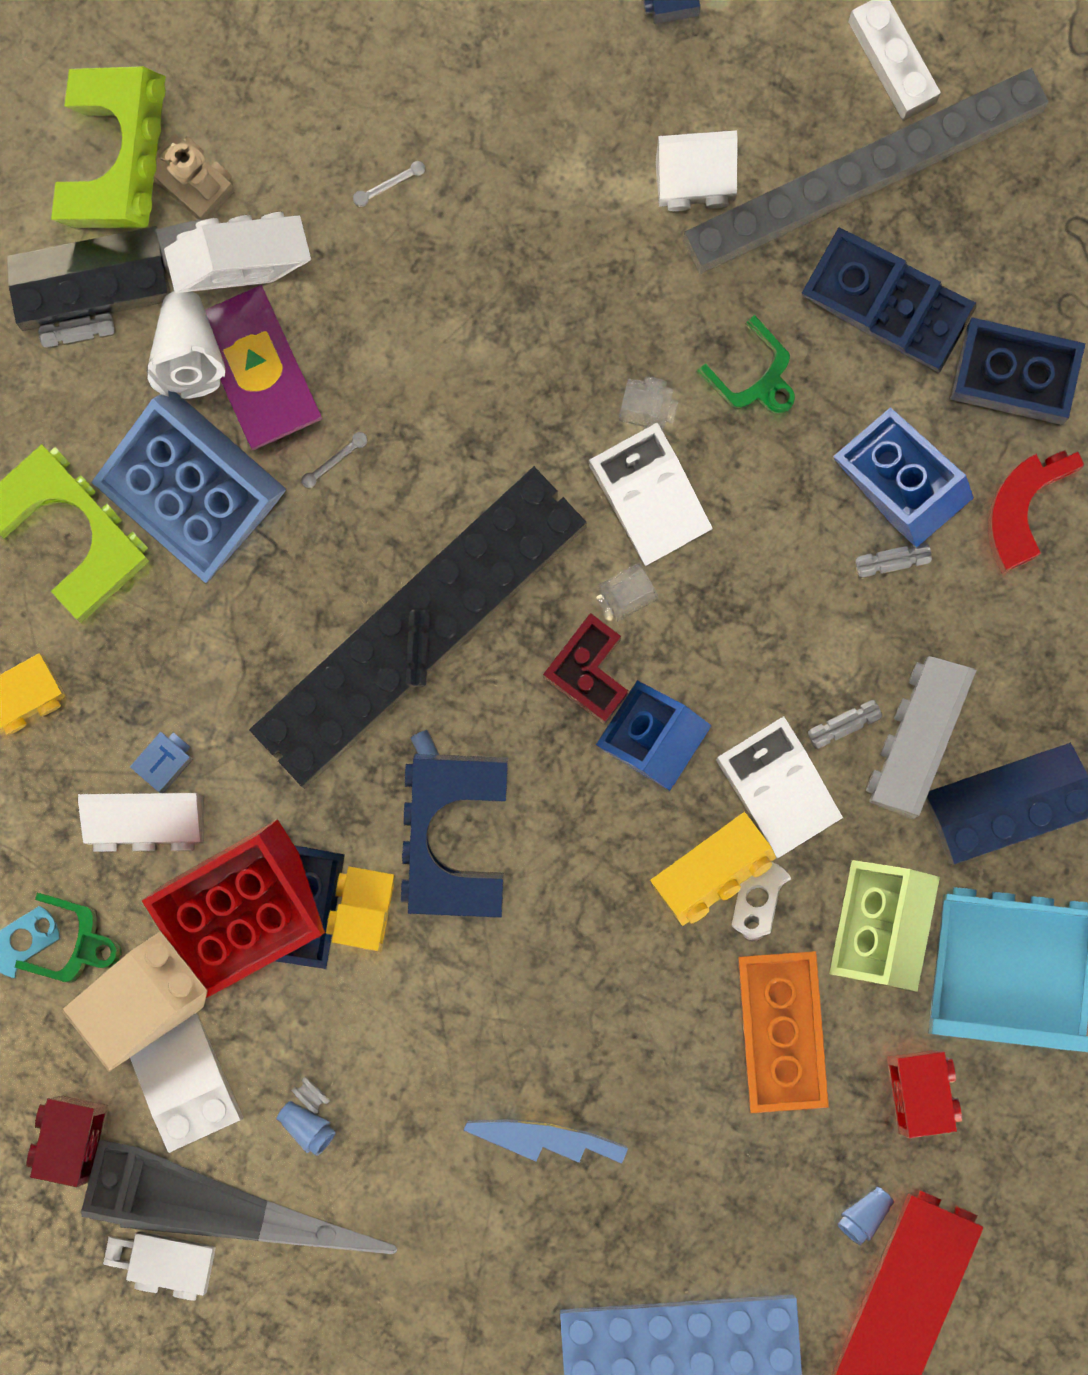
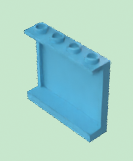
M954 887L953 894H944L928 1034L1088 1052V1036H1086L1088 1025V903L1070 901L1069 908L1054 906V899L1034 896H1031L1030 903L1015 902L1016 894L992 892V899L976 897L977 890Z

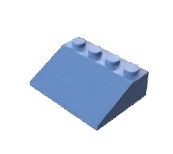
M168 391L169 397L160 394L150 401L91 483L202 581L207 583L262 522L287 489L187 401L181 399L179 394Z

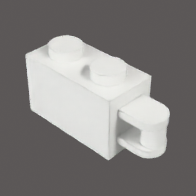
M139 1231L135 1234L134 1240L109 1236L103 1264L127 1269L126 1280L135 1282L134 1288L137 1290L157 1293L158 1287L174 1290V1297L195 1301L197 1295L203 1296L207 1293L216 1246ZM123 1247L132 1248L130 1262L120 1260Z

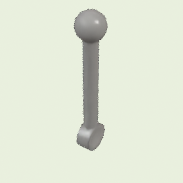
M415 161L410 169L369 191H357L353 195L354 204L358 207H364L373 196L412 175H422L426 168L424 163Z
M363 432L355 433L351 443L313 473L304 474L301 479L303 486L307 488L313 487L316 484L317 478L355 448L365 447L367 444L366 434Z

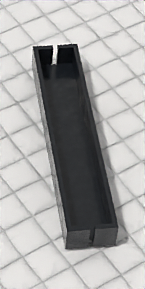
M535 466L524 474L249 729L272 756L277 758L280 754L283 755L278 762L302 788H307L414 688L405 683V672L409 668V664L406 663L408 632L411 631V627H409V613L411 610H426L431 615L430 628H427V633H429L428 665L424 666L428 675L587 528L586 520L564 497L558 502L555 500L558 497V491Z

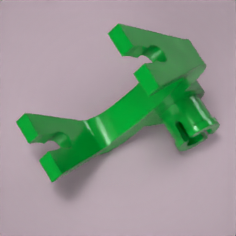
M753 315L745 324L774 352L772 363L764 375L748 389L739 393H733L706 363L696 372L734 408L745 407L757 399L769 412L782 414L791 409L795 401L793 389L780 377L789 364L790 354L756 315ZM775 391L785 393L786 402L784 404H780L775 400Z
M37 892L35 900L71 910L77 914L79 931L76 945L68 963L59 971L16 960L14 968L62 982L72 983L80 977L86 964L106 969L112 967L120 960L119 957L122 955L120 946L111 938L95 934L97 917L92 908ZM109 947L111 951L110 956L104 960L100 950Z

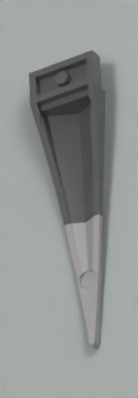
M99 1140L81 1209V1217L120 1224V1228L385 1254L397 1252V1248L392 1244L261 1199L196 1173L139 1147Z

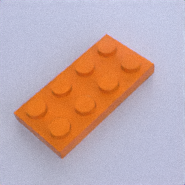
M816 951L738 957L750 1113L829 1108Z

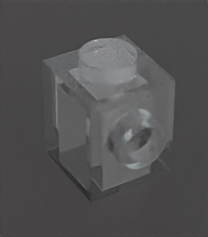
M645 377L644 382L628 378L619 421L646 428L658 423L661 430L664 431L666 422H674L678 401L671 399L673 389L666 387L667 382L658 378Z

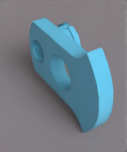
M38 906L0 930V973L16 978L18 969L14 968L16 960L26 961L61 939L59 926L52 914L46 909ZM43 918H46L50 923L47 933H42L38 929V923ZM18 929H26L32 935V945L26 951L15 950L11 944V937Z

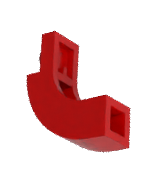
M1066 450L1056 453L1045 459L1047 465L1045 467L1042 466L1036 453L1020 463L999 487L989 511L988 537L991 551L1002 574L1037 558L1041 554L1028 524L1029 504L1038 490L1080 471L1085 466L1079 452L1069 456Z

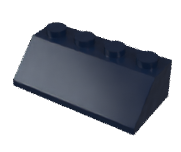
M1071 742L928 792L926 800L949 865L951 866L1088 819V774Z

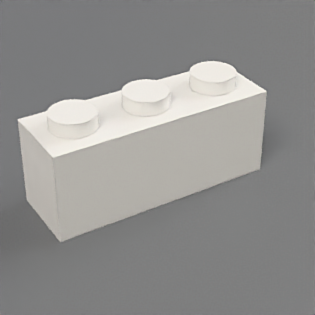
M871 0L852 10L848 23L901 119L904 121L936 104L941 92L890 0Z

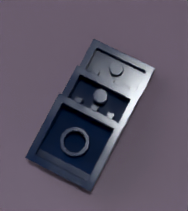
M840 227L835 232L802 291L804 297L835 316L939 373L977 307L976 302L942 286L941 281L907 265L906 260Z

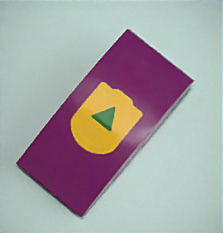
M262 285L205 309L225 364V377L222 376L220 381L252 451L322 420V416Z

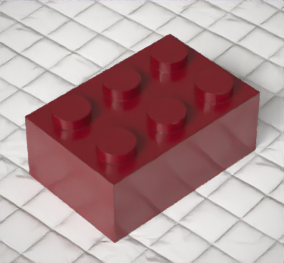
M64 1095L47 1098L45 1105L40 1104L35 1120V1128L40 1129L38 1142L36 1144L31 1143L26 1161V1167L32 1168L30 1178L72 1187L87 1184L90 1179L99 1140H101L108 1105Z

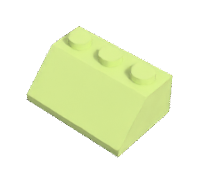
M852 860L829 974L918 992L940 877L912 869Z

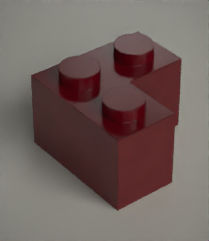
M590 613L544 672L543 678L605 725L628 695L629 690L600 669L601 665L621 641V635Z

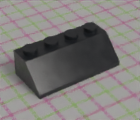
M153 226L7 256L8 285L17 326L22 331L37 329L45 324L54 323V325H57L60 321L90 316L91 318L95 317V314L105 312L111 314L162 303L164 297L171 292L156 233L158 227Z

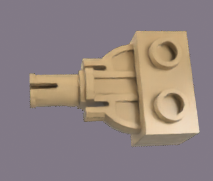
M174 133L157 151V169L154 181L196 219H210L234 192L233 186L229 182L232 175L218 162L215 161L210 165L205 161L202 154L204 151L191 138L186 136L182 140Z

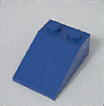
M891 407L833 456L839 466L884 517L916 548L974 498L967 476Z

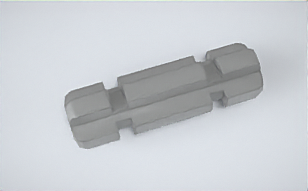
M105 312L95 314V319L85 316L60 321V326H54V323L41 325L38 332L42 346L48 348L58 346V341L68 344L93 339L94 334L98 333L99 337L114 334L115 327L112 315Z
M924 542L917 548L914 545L910 549L905 546L877 552L876 556H872V554L862 555L856 558L857 572L860 577L875 575L876 571H880L881 574L910 568L911 564L914 563L916 566L928 564L932 561L931 549L929 544Z
M870 700L860 705L858 710L854 708L828 720L825 726L820 724L810 729L808 736L815 748H821L831 743L830 740L833 738L836 741L863 728L865 723L869 725L880 720L882 712L877 702Z

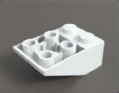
M658 423L589 460L590 469L645 566L713 529L677 456Z
M784 716L716 759L759 831L772 847L776 858L781 857L843 818L804 747Z

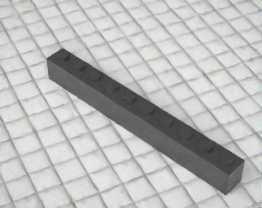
M1030 68L685 231L683 241L699 274H702L1043 113L1049 101L1033 69Z

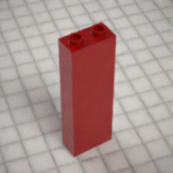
M921 1190L917 1197L908 1193L831 1375H922L984 1227L975 1223L978 1215L958 1206L955 1207L953 1213L939 1207L942 1199Z

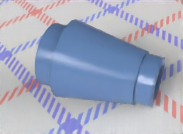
M289 1101L281 1109L276 1118L306 1153L311 1151L316 1156L326 1149L336 1134V1131L330 1127L331 1122L294 1104L292 1101Z
M876 1187L873 1192H870L841 1214L843 1218L838 1223V1226L853 1242L861 1245L865 1240L870 1241L889 1212L890 1207L895 1202L883 1189Z

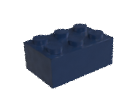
M972 317L966 328L950 399L1063 425L1069 419L1086 343Z

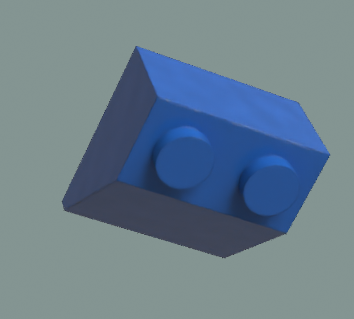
M637 680L596 745L641 775L670 791L712 725L684 704Z

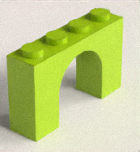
M144 66L69 69L64 107L86 116L115 115L121 126L122 144L116 162L100 178L92 181L55 182L51 220L72 228H148L149 216L152 210L154 175L157 169L156 156L158 139L161 133L160 122L163 99L166 92V76Z
M41 444L0 481V536L5 539L32 513L45 505L54 503L69 504L84 512L92 530L90 550L84 561L51 590L53 595L74 618L82 623L149 562L143 554L148 547L133 531L128 536L121 531L117 525L122 519L107 503L102 508L99 507L91 498L96 491L81 475L75 480L65 470L70 463L56 447L49 452Z

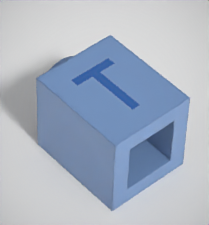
M160 732L133 762L130 768L159 793H164L192 762L193 759L186 753L191 747L174 732L169 738Z

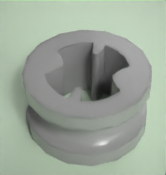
M305 1076L302 1079L303 1085L300 1088L294 1087L292 1092L316 1115L319 1112V1105L322 1103L327 1104L330 1100Z

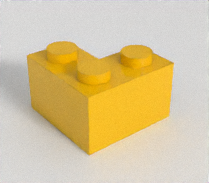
M348 866L347 874H339L336 896L342 897L341 904H338L337 911L330 910L326 934L333 935L331 943L382 952L396 877L394 874Z

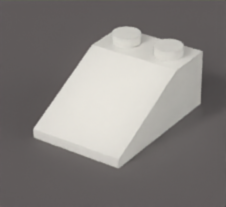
M737 130L658 136L656 174L659 207L668 206L669 211H684L691 208L690 204L706 203V208H723L729 206V201H735L737 195Z
M197 1013L130 1057L148 1107L168 1153L244 1119Z

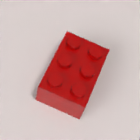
M937 1050L888 1056L899 1134L907 1138L957 1132L956 1122H962V1113L959 1099L951 1095L950 1083L956 1082L953 1059L946 1058L945 1052Z

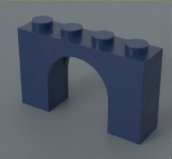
M415 754L413 764H406L405 787H412V803H404V826H411L410 841H403L402 864H409V880L402 879L401 903H408V914L502 917L504 873L460 871L446 866L435 856L430 847L428 825L439 809L454 801H506L508 757Z

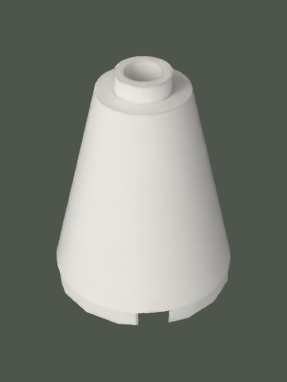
M173 291L166 295L162 302L147 367V379L154 390L168 397V391L181 393V399L202 397L215 391L220 386V379L222 376L225 377V364L201 298L192 291L175 293Z

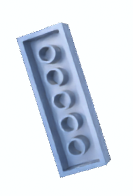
M795 1295L560 1310L564 1375H802L797 1298Z

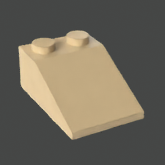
M160 931L128 952L64 1007L62 1012L109 1072L203 1009L207 990Z

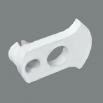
M772 862V866L767 872L759 877L751 876L740 884L741 888L738 891L732 927L741 932L747 940L758 941L764 935L771 933L780 888L784 883L791 880L790 875L785 869ZM755 888L764 889L769 895L767 902L761 907H753L747 903L748 893ZM751 922L759 923L755 929H749L746 926Z

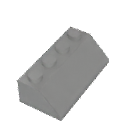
M931 656L925 659L924 664L916 663L909 680V684L914 685L909 700L902 698L894 718L900 721L896 735L888 734L880 753L881 756L886 757L881 772L873 771L866 789L867 792L872 793L869 800L870 803L910 819L920 815L976 673L975 669Z

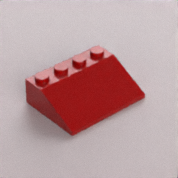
M278 819L162 884L142 900L159 930L206 988V998L325 933L299 852Z

